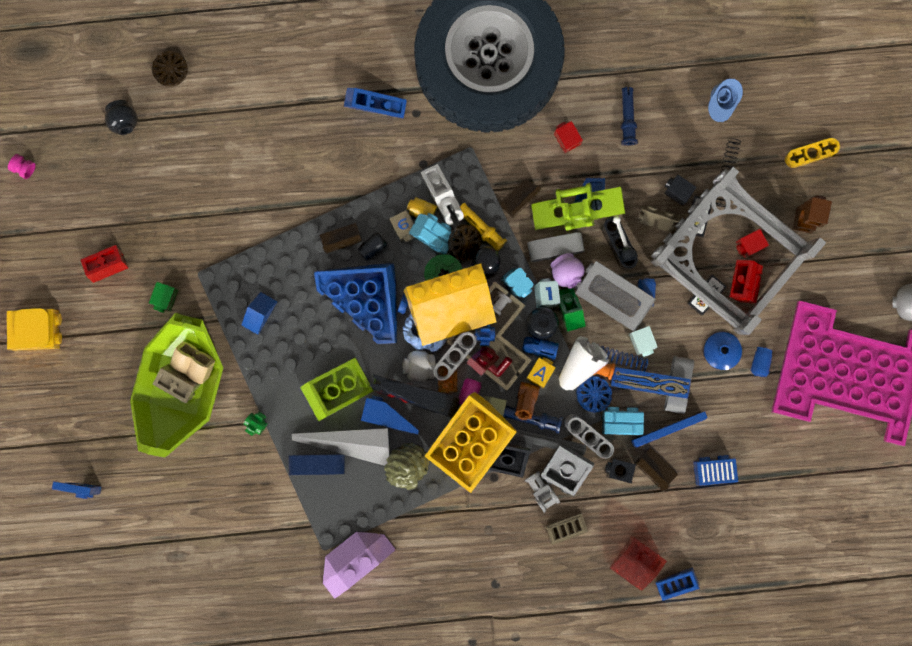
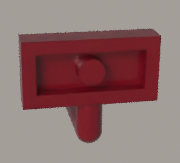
M483 346L468 360L467 364L481 376L489 370L496 377H500L512 363V359L506 357L497 367L494 364L500 357L496 355L493 349Z

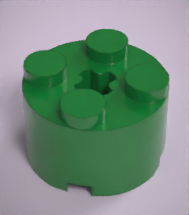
M437 255L425 267V281L439 277L441 271L448 272L449 274L462 270V266L451 255Z

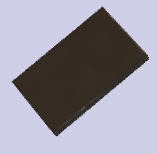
M526 178L500 206L513 219L540 193L541 188L539 186L536 188Z
M356 223L320 234L323 250L326 254L362 242Z
M651 447L634 463L664 492L678 475Z

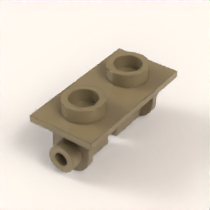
M652 205L641 206V211L644 213H639L637 220H640V223L653 227L657 220L659 221L658 229L674 232L676 224L673 223L679 222L678 217H675V213L657 211L658 208Z

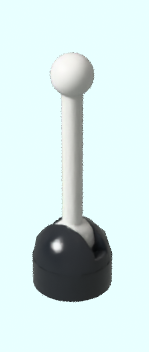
M615 216L613 222L616 223L624 244L621 252L623 262L631 261L638 257L635 248L628 246L620 225L621 219L619 216Z

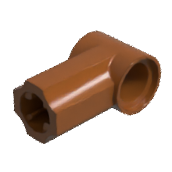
M525 382L520 383L515 412L519 419L527 420L532 418L540 386Z

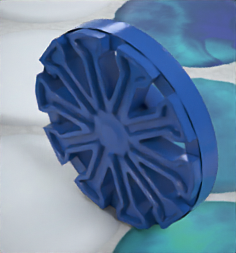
M592 376L578 386L577 399L585 410L596 413L605 410L610 405L612 390L604 379Z

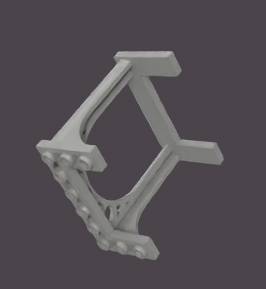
M732 167L729 170L725 169L712 181L715 185L710 190L707 188L702 193L700 203L692 205L688 210L690 215L686 219L682 218L675 226L677 228L675 233H669L663 240L665 245L660 246L653 252L651 263L655 267L660 266L730 323L738 335H750L762 320L758 317L762 310L803 261L814 258L826 242L821 238L806 242L741 187L736 179L739 171ZM718 197H723L726 206L723 210H719L716 207V199ZM731 201L734 202L732 205L737 206L734 210L730 209ZM711 203L713 212L709 215L706 213V210L709 211ZM737 214L751 219L795 255L746 314L708 284L699 275L694 266L692 258L694 238L699 229L708 220L719 215ZM698 222L699 227H695L694 223ZM684 236L689 237L688 243H678V241H682L685 239ZM677 247H685L687 254L683 257H678L674 254V250ZM687 259L689 261V265L686 267L684 263L680 264L679 261H685Z

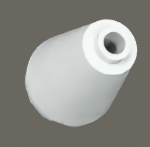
M580 336L575 340L558 378L560 386L565 390H574L609 362V359L606 360L608 357L607 353L595 342L592 344L586 342L588 340L586 337Z

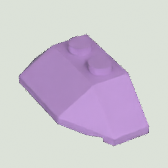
M355 532L325 556L323 584L335 599L378 566L396 549L384 534Z

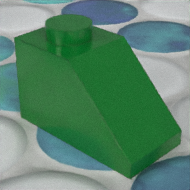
M574 288L559 290L560 304L558 307L567 332L586 327L583 308L575 294Z

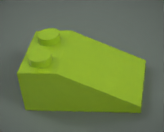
M356 358L300 387L318 421L373 392Z

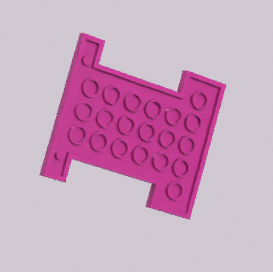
M797 301L771 412L811 422L815 404L887 422L884 442L905 446L912 417V329L908 331L905 347L833 329L837 310Z

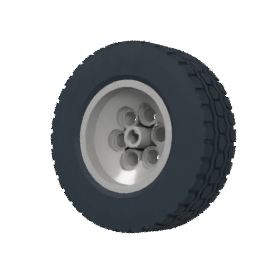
M433 0L418 25L419 28L417 29L414 43L416 74L419 85L422 88L421 90L431 106L442 117H446V120L453 124L456 123L457 126L464 129L468 128V130L476 132L479 130L485 133L493 131L494 133L502 132L505 129L510 130L515 128V126L526 123L527 120H531L546 106L558 85L565 57L562 29L560 23L557 22L558 18L554 11H551L552 8L546 0ZM488 37H494L496 41L490 43L486 39ZM476 44L478 48L472 50L469 48V45ZM503 48H508L511 50V52L509 54H504L501 50ZM468 62H474L476 64V67L469 68L466 64ZM501 66H506L509 70L507 72H501L499 68ZM489 73L491 78L486 80L481 75Z

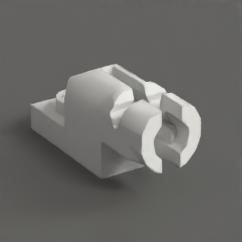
M436 164L422 171L421 175L445 222L448 225L453 224L447 205L450 206L452 211H455L458 220L461 221L464 214L439 165Z

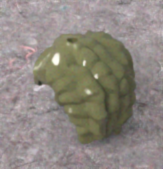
M413 442L404 443L401 447L391 451L392 453L386 459L388 463L385 464L384 470L386 471V480L391 485L411 490L416 488L418 481L427 474L430 460L425 457L427 452L421 446Z

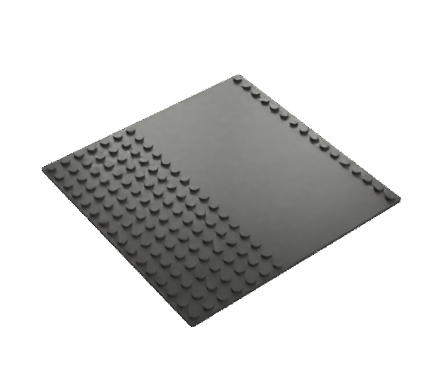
M471 147L198 272L200 282L258 410L266 416L265 422L268 423L266 427L287 473L289 455H344L293 441L292 434L388 428L390 454L393 449L401 447L404 443L411 442L421 446L424 451L428 452L451 421V417L375 392V389H373L372 393L318 421L300 387L353 358H356L369 383L374 382L372 376L375 374L458 398L464 380L470 378L481 383L482 387L479 392L481 397L489 396L507 400L506 405L517 408V395L520 383L525 382L536 385L526 378L537 359H543V357L523 351L522 346L525 337H533L527 329L526 322L529 313L537 308L534 291L537 281L474 149ZM436 164L439 165L452 188L459 206L466 203L489 227H494L503 239H507L506 244L498 251L501 257L498 273L486 279L488 288L494 282H497L508 291V287H505L500 279L512 268H522L526 273V277H529L534 284L531 288L532 292L526 297L514 296L525 307L502 335L503 338L531 359V362L520 375L518 373L515 374L518 378L507 391L487 375L483 374L481 376L467 364L468 360L466 358L451 377L446 380H439L434 376V379H427V381L421 383L410 381L407 374H403V359L407 358L410 352L416 351L404 339L403 334L405 320L411 314L409 305L405 314L397 312V343L377 344L372 340L374 336L366 329L362 331L352 322L353 317L346 311L344 313L340 312L331 304L333 300L326 294L321 295L316 289L315 271L394 263L397 311L401 298L405 294L404 289L408 286L424 282V271L427 263L433 257L442 255V253L434 251L416 238L409 242H405V240L400 242L390 222V218L407 210L409 201L411 199L414 200L415 197L436 205L421 175L422 171ZM447 205L451 215L450 218L453 221V224L449 225L451 232L459 225H470L464 218L459 221L455 211H452L450 206ZM437 207L434 214L438 218L437 222L447 224ZM409 215L412 222L415 224V220L417 218ZM356 223L362 242L327 254L324 252L320 234ZM379 232L388 243L387 247L367 261L357 249L372 234ZM482 240L480 248L485 246L492 247L487 241ZM449 250L447 251L446 255H451ZM473 258L465 261L457 260L460 262L462 269L471 267ZM441 271V272H440V273H441L440 276H443V275L448 274V272H447V273H445L444 271ZM262 292L276 300L277 304L258 335L241 324L247 307ZM558 327L552 337L543 339L554 343L557 342L559 346L555 360L547 358L553 362L552 366L556 368L543 389L540 387L533 413L542 415L545 412L549 416L563 417L559 434L556 431L545 428L542 430L538 428V425L506 417L505 419L514 428L563 439L571 435L564 425V420L568 415L576 414L589 425L599 422L601 415L599 412H589L579 404L577 388L565 390L559 384L558 378L570 354V350ZM445 343L438 351L431 352L427 349L422 351L434 354L436 366L451 346ZM453 350L450 357L453 361L457 362L460 360L461 355L456 350ZM439 367L438 373L440 376H447V367ZM372 395L383 398L382 402H386L417 428L419 434L361 421L366 398L371 399ZM573 420L570 428H576L579 423L578 420ZM511 439L508 443L531 448L530 454L544 448L543 446ZM345 455V474L288 475L322 550H328L341 544L355 532H366L461 487V485L429 461L427 474L418 481L416 488L407 490L406 488L391 485L386 480L385 466ZM488 470L485 475H487V474H489V473H491V472H493V471Z

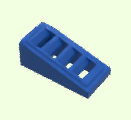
M693 567L655 582L662 601L700 589V584ZM687 576H690L692 582L690 585L687 581ZM682 578L685 587H681L678 579ZM672 581L675 582V585L677 587V590L675 591L671 584ZM667 583L670 593H666L663 584Z

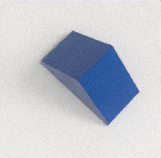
M260 292L247 307L241 325L259 335L277 301Z

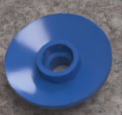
M718 332L711 335L705 342L704 357L713 368L719 370L731 369L740 361L742 347L734 335L727 332ZM722 347L727 348L726 354L721 352Z

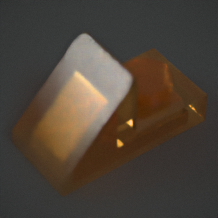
M439 367L438 373L440 376H447V367ZM457 369L448 379H438V392H458Z

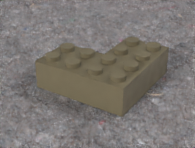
M494 282L489 288L491 301L495 299L498 291H501L506 296L508 295V291L497 282ZM513 295L509 297L512 302L504 307L501 311L502 314L500 316L495 314L496 323L490 324V327H495V342L490 341V345L487 346L493 349L496 355L500 357L494 365L498 367L506 357L511 358L512 363L500 377H496L489 370L484 373L505 391L518 378L515 374L518 373L520 375L531 362L530 358L502 337L525 307ZM476 329L471 330V331H468V332H472V333L475 334ZM461 334L450 337L446 343L452 346ZM470 335L464 336L463 344L471 346L473 338ZM477 341L476 346L466 357L467 360L483 347L480 346V341Z

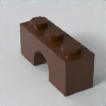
M815 195L798 206L792 229L811 234L816 231L817 226L823 227L827 225L832 201L826 200L824 196Z

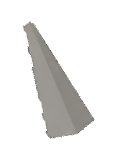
M388 428L292 434L293 441L383 466L388 463L386 459L390 456Z

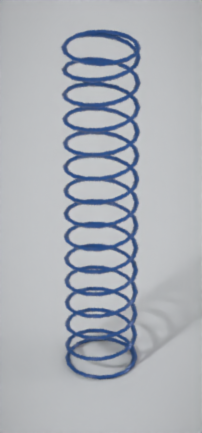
M622 351V352H621V353H622L621 365H622V362H623V360H624V358H625V356H626V354H627V361H626V366H627V363H628L630 357L628 358V353H626V354L624 355V357H623V351ZM631 354V355H632L631 367H632V364H633V362H634V360H633V354ZM635 356V358L637 357V363H636V368H637V365H638L639 361H638V356Z

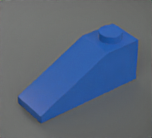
M347 88L344 107L404 118L407 100L363 89Z
M373 395L371 399L366 398L361 421L419 434L417 428L386 402H382L383 398Z

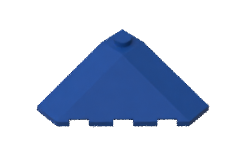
M394 263L314 272L317 291L321 295L326 294L333 300L331 304L340 312L344 313L346 311L353 317L352 322L362 331L365 329L374 336L372 340L377 344L397 343Z

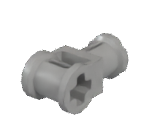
M538 471L526 478L525 482L529 483L533 489L535 500L545 513L547 508L555 503L559 504L560 501L548 484L545 485L540 477L541 473Z

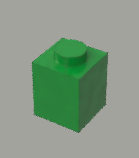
M156 282L149 304L154 306V310L162 313L165 310L171 311L179 290Z

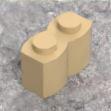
M183 341L175 348L170 365L176 371L186 374L192 381L203 384L209 378L215 360L208 354L200 352L192 344Z

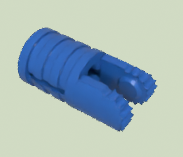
M529 336L525 337L522 346L523 351L555 360L559 343Z

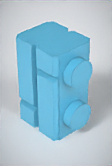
M430 213L427 215L419 214L409 234L434 251L446 254L449 250L448 239L451 234V227L443 222L441 224L438 223V218Z
M512 268L500 279L513 296L524 298L532 292L531 288L534 284L529 277H526V273L522 268Z
M608 407V411H603L602 434L643 435L644 413L638 412V408H627V411H619V407Z

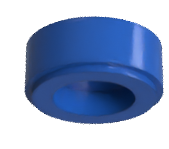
M403 294L397 312L405 314L408 307L405 294Z

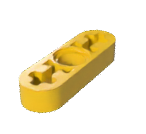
M828 138L793 149L785 156V163L791 168H796L831 157L839 151L840 144L836 139ZM828 143H829L830 146H832V145L834 146V149H832V152H831L830 149L824 150V151L822 152V148H825L826 146H828ZM809 148H814L817 151L815 158L809 157L807 153ZM803 154V157L796 162L790 159L793 155L797 157Z

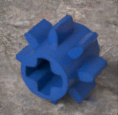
M486 325L476 329L475 335L477 341H480V346H489L490 341L495 342V327Z

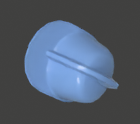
M726 79L712 89L708 111L714 121L724 122L734 112L743 94L742 85L739 81Z

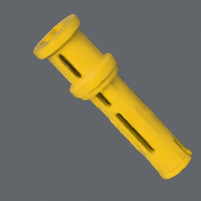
M466 203L460 206L464 214L463 218L479 231L483 241H487L497 251L506 244L507 239H503L494 227H489Z

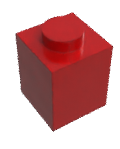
M572 121L569 123L562 122L556 126L554 136L565 154L582 144L583 139Z
M761 229L736 241V249L744 258L769 246Z

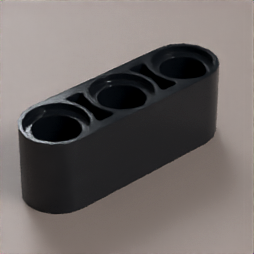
M610 217L602 225L603 234L619 267L624 271H629L636 266L638 258L632 260L631 266L623 262L621 256L623 248H618L615 245L616 240L622 239L616 223L613 222L614 217ZM620 222L628 246L632 247V244ZM607 224H615L616 230H608Z

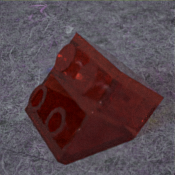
M631 536L610 566V569L643 591L657 577L667 561Z

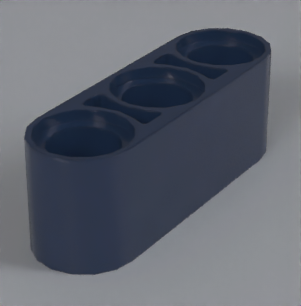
M345 455L288 456V475L345 474Z

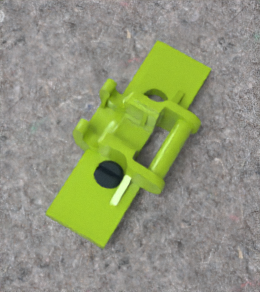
M586 183V186L571 189H556L557 199L531 204L535 230L564 225L566 231L594 226V220L625 214L621 187L592 192L590 183ZM587 193V199L582 200L583 202L564 203V197ZM558 207L563 209V216L557 218L554 214Z

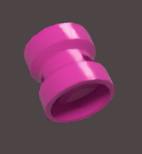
M15 154L8 164V170L13 173H19V176L24 179L30 178L36 167L34 162L24 160V157L19 154Z

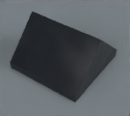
M507 444L489 470L523 478L531 448Z

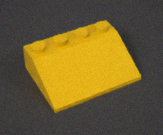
M481 264L414 284L404 289L422 346L496 323L487 280Z
M473 392L467 397L425 457L471 493L517 431L488 401L476 392Z

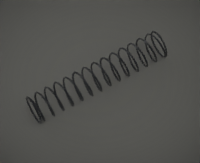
M731 141L728 142V143H732V144L737 143L736 145H741V144H740L741 141H740L739 143H738V142H731Z

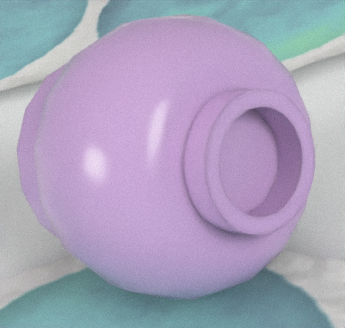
M572 253L563 254L551 263L553 279L558 282L559 286L574 288L578 282H582L584 266Z

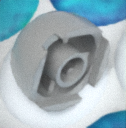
M912 283L902 286L897 292V297H893V308H897L898 315L907 321H912Z

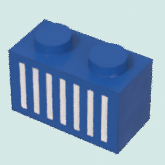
M720 455L717 460H710V457H700L699 461L693 462L696 485L738 482L736 458H730L729 455Z

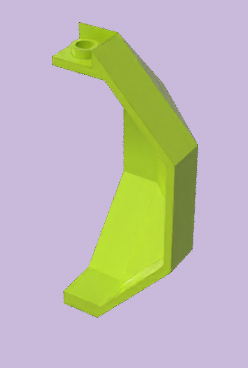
M175 313L144 348L130 399L137 448L140 452L165 458L210 420L223 366L202 319ZM183 341L192 344L200 352L208 354L215 360L209 378L194 391V397L187 403L153 385L160 368L170 364L175 348Z

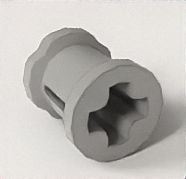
M501 291L497 292V296L492 301L494 313L498 316L502 314L501 311L504 307L512 302Z

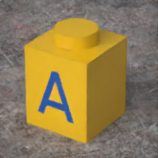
M545 357L543 359L538 358L526 379L543 389L556 367L552 366L553 362Z

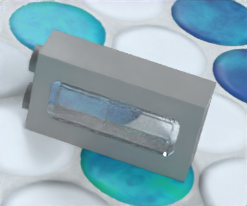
M597 261L594 264L591 263L586 270L587 276L585 279H581L582 282H578L575 289L577 291L575 294L627 328L636 331L656 299Z

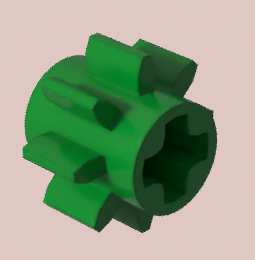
M261 412L256 414L250 413L244 421V425L247 426L245 432L251 436L256 433L261 435L268 425L265 422L266 416Z

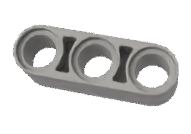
M580 232L527 243L531 262L558 258L566 253L575 255L585 252Z
M462 333L440 359L433 371L437 379L446 380L451 377L477 344V337L474 333ZM470 335L473 338L471 346L463 344L464 336ZM453 350L459 351L461 355L460 360L457 362L453 361L450 357ZM440 366L447 367V376L439 375L438 369Z
M674 356L670 376L692 379L694 360ZM666 395L664 410L684 414L688 399Z
M570 414L565 418L564 425L566 429L598 456L606 459L613 455V445L578 415ZM573 420H578L579 422L576 428H570ZM588 432H593V437L590 440H585V435ZM607 444L606 451L600 452V446Z

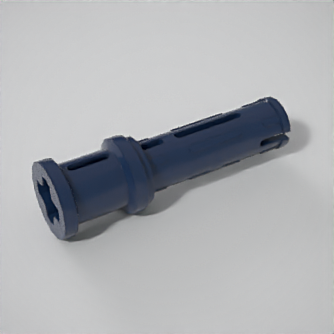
M627 87L621 89L623 104V123L620 125V128L623 130L621 145L633 146L638 144L636 139L637 124L634 122V88L629 87L627 91Z
M507 405L505 407L504 418L538 425V428L542 430L544 428L553 430L557 434L560 432L563 420L561 416L557 418L549 416L545 412L542 415L533 413L531 419L521 420L515 415L516 408Z

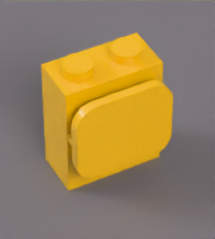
M55 309L7 311V349L13 351L60 349L62 334L59 333V325L62 323V317L59 311Z

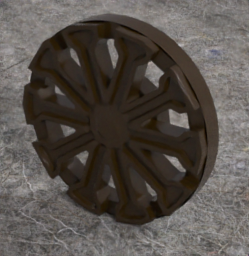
M166 51L157 55L152 64V74L157 82L163 86L173 87L179 85L185 80L188 73V65L185 59L173 51ZM171 77H174L175 82H171Z
M467 224L457 226L451 232L448 239V248L451 255L463 261L472 259L475 252L482 245L479 231Z

